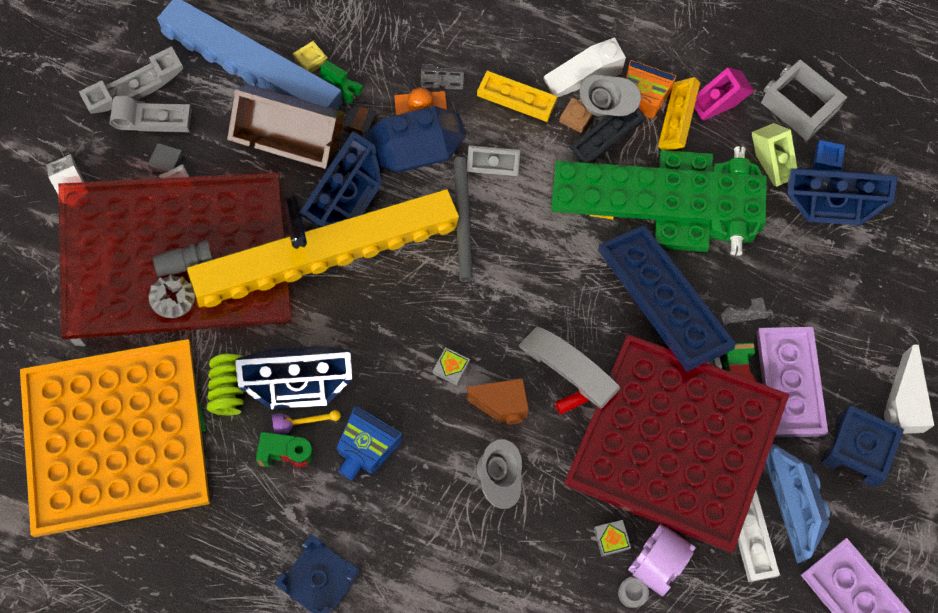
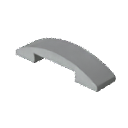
M172 46L149 57L150 64L107 85L103 81H99L79 91L90 114L111 110L113 98L116 96H128L137 101L172 80L183 69Z
M537 326L519 344L523 351L539 363L543 361L578 387L583 396L601 409L620 390V386L583 353L541 327Z

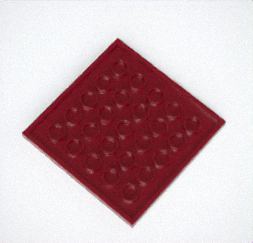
M627 334L610 374V377L620 386V390L602 409L598 406L596 407L564 485L733 554L790 394L707 363L687 372L671 350Z

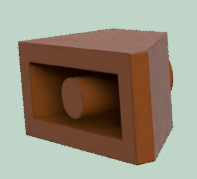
M523 378L467 387V400L499 423L506 422L508 425L523 422V419H526L529 409Z

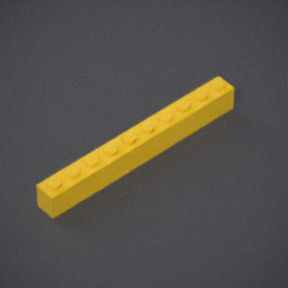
M446 189L305 232L307 240L305 247L293 248L290 237L188 267L187 271L199 308L203 306L214 307L229 298L239 299L245 297L251 291L258 289L261 291L268 290L277 283L284 281L294 282L309 273L320 274L329 267L335 265L345 266L352 263L354 259L361 257L371 258L386 249L397 250L403 247L404 244L412 241H425L431 235L438 233L440 235L448 234L456 228L459 216Z

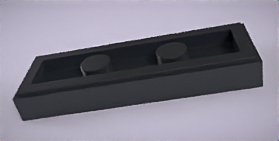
M639 108L626 116L608 115L569 148L581 163H594L647 120L646 116Z

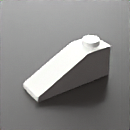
M612 38L589 47L544 76V81L551 94L560 97L579 90L582 82L592 75L615 77L622 74L626 57L616 39Z
M912 345L903 353L884 412L885 421L903 428V434L924 433L934 426L919 345Z

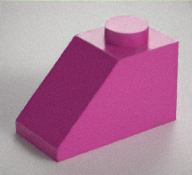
M728 67L698 92L694 108L701 119L706 120L737 106L754 92V89L742 71Z

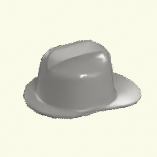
M592 75L587 77L580 87L582 103L595 116H626L633 113L640 105V90L629 79Z
M505 439L491 442L479 458L477 464V474L481 480L482 491L486 499L493 506L500 509H508L514 506L521 494L522 457L518 448L512 442Z

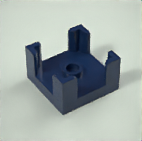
M849 405L838 416L835 426H839L833 445L825 451L821 463L833 469L841 464L867 475L862 479V482L876 487L888 477L904 429Z
M310 534L302 545L304 548L303 553L286 574L283 571L274 584L311 613H333L357 581L361 572L352 563L344 561L325 547L322 541Z

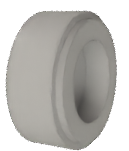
M629 577L620 584L618 596L625 606L638 608L647 601L649 589L647 585L636 577Z

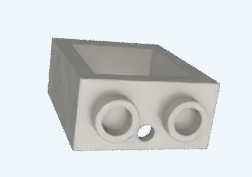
M800 59L793 66L789 64L781 72L780 78L777 81L773 79L763 90L766 94L761 103L808 141L840 110L847 96ZM793 78L826 103L811 118L779 92Z

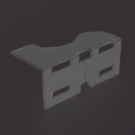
M422 64V88H439V85H444L445 89L463 90L464 69L457 67L438 68L434 67L433 64ZM425 72H435V74H425ZM439 72H446V75L442 77V75H439ZM450 73H460V76L450 75ZM424 82H434V85L424 84ZM450 83H460V85L450 86Z
M762 297L751 299L752 306L747 310L738 311L728 308L721 314L723 325H727L728 323H741L746 320L754 321V319L759 318L767 319L773 311H766Z

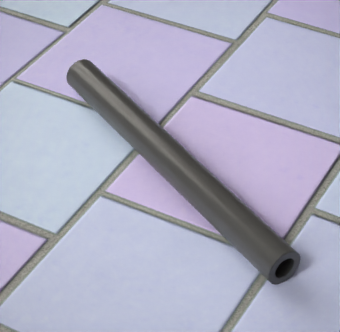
M457 157L454 159L456 211L459 216L457 222L459 280L461 282H470L473 280L467 159Z

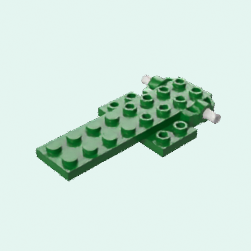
M740 146L734 148L733 159L724 163H717L714 167H712L713 154L665 150L660 151L659 168L556 161L551 212L656 220L655 239L663 249L708 252L709 239H718L731 242L730 253L735 255L737 250L736 256L742 255V243L754 241L757 232H762L765 226L767 176L762 175L759 167L750 163L745 158V148L741 147L740 150Z

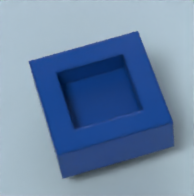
M819 140L816 145L813 167L841 169L845 145Z

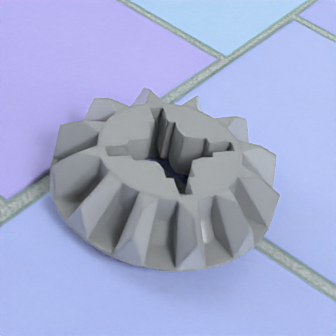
M171 274L169 277H159L158 281L151 285L148 297L152 309L157 314L167 318H176L184 315L191 309L194 304L195 293L192 284L186 281L183 276L175 277ZM167 288L173 293L178 291L176 294L178 304L171 298L164 299L167 297Z

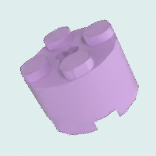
M660 523L628 570L638 580L659 595L664 596L671 588L669 586L670 582H673L681 574L696 547Z

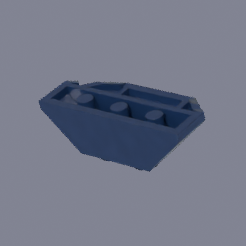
M433 106L384 118L361 137L375 145L379 166L400 173L448 161L466 138V133L459 113Z
M353 131L299 212V215L318 227H324L363 215L382 185L375 145Z
M813 167L790 168L786 195L808 222L862 225L885 207L894 203L898 176L857 170Z
M324 345L267 349L235 360L238 388L244 392L246 391L270 409L328 405L353 378L350 350Z

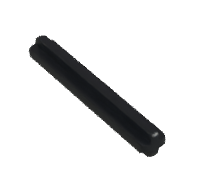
M293 195L291 198L285 197L283 203L292 247L298 249L300 246L305 247L307 240L302 217L299 215L300 208L297 197Z

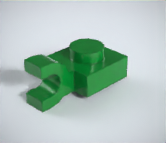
M327 60L321 65L320 78L341 89L342 97L346 102H353L354 93L360 95L363 85L347 79L348 73Z

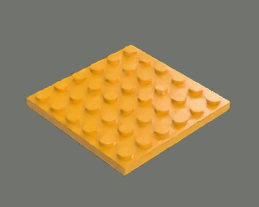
M189 339L20 369L31 536L39 537L210 504L192 347Z

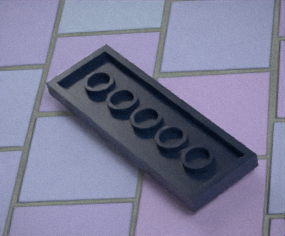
M645 225L599 244L598 252L687 372L734 350L735 341Z

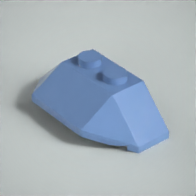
M773 444L765 464L796 561L801 563L812 557L830 522V511L827 503L822 501L819 492L820 480L817 474L813 473L811 465Z

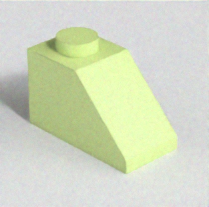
M773 123L753 131L752 137L756 156L773 185L777 187L788 182L790 168H797L791 130Z

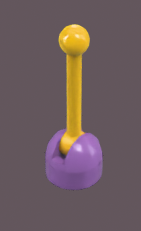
M333 410L330 414L294 420L287 414H272L274 434L286 435L292 430L293 425L328 419L338 421L341 414L338 410Z

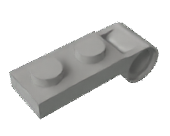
M116 96L112 102L110 125L120 130L189 132L192 109L190 104L137 103L128 96Z

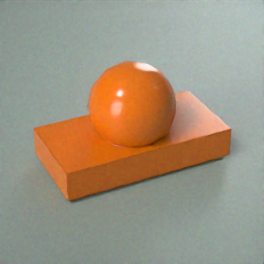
M419 87L413 89L410 94L394 95L396 115L433 106L447 110L445 91L430 92L426 88Z

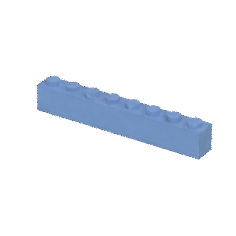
M172 0L157 17L161 26V32L168 39H176L186 49L197 51L207 61L218 63L225 71L230 74L235 73L239 75L249 85H256L266 90L338 110L343 104L341 89L183 0Z

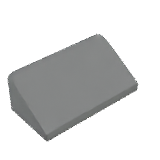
M469 145L467 172L518 176L520 149Z

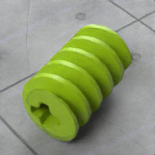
M220 354L210 359L209 366L212 369L209 371L208 376L212 380L208 383V388L211 390L207 394L208 400L211 401L207 404L209 412L216 415H237L242 413L240 410L235 409V406L244 404L242 399L236 398V395H241L244 391L236 387L238 380L235 360L244 356Z

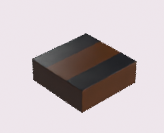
M352 104L343 124L344 130L364 135L372 128L377 112Z

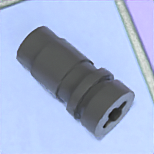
M208 240L198 242L196 246L192 243L187 248H178L153 255L158 277L185 272L188 267L213 260Z

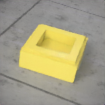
M314 41L293 53L296 62L310 73L319 69L328 60L327 56Z

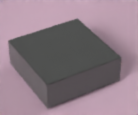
M157 143L148 167L150 170L160 173L168 172L179 166L184 154L180 149Z

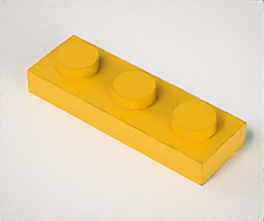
M486 71L477 90L478 97L548 122L557 102V96L489 71Z
M695 77L674 82L658 144L661 150L669 151L685 147L700 82Z

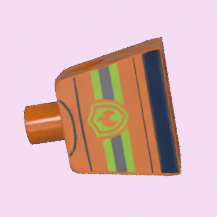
M631 60L626 79L636 84L640 90L641 101L638 108L646 117L650 119L655 118L671 93L676 75Z

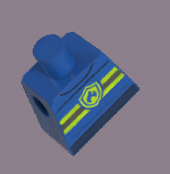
M355 406L337 446L338 453L346 458L338 472L349 480L354 479L360 468L373 474L403 441L402 433Z

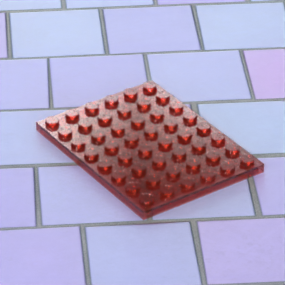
M278 173L58 183L61 337L63 340L291 323L288 282L286 281L277 283L268 290L261 291L258 289L251 291L248 295L239 299L229 298L223 300L214 307L203 306L199 308L195 297L191 309L184 315L176 318H167L157 314L152 309L148 297L151 285H154L159 279L154 266L153 255L178 248H187L192 243L196 246L198 242L208 240L212 259L214 260L284 239ZM188 271L173 274L175 277L183 276L186 281L191 283ZM168 274V275H164V276H160V277H161V278H165V277H169L170 275ZM167 288V297L164 299L171 298L178 304L176 296L178 291L173 293Z

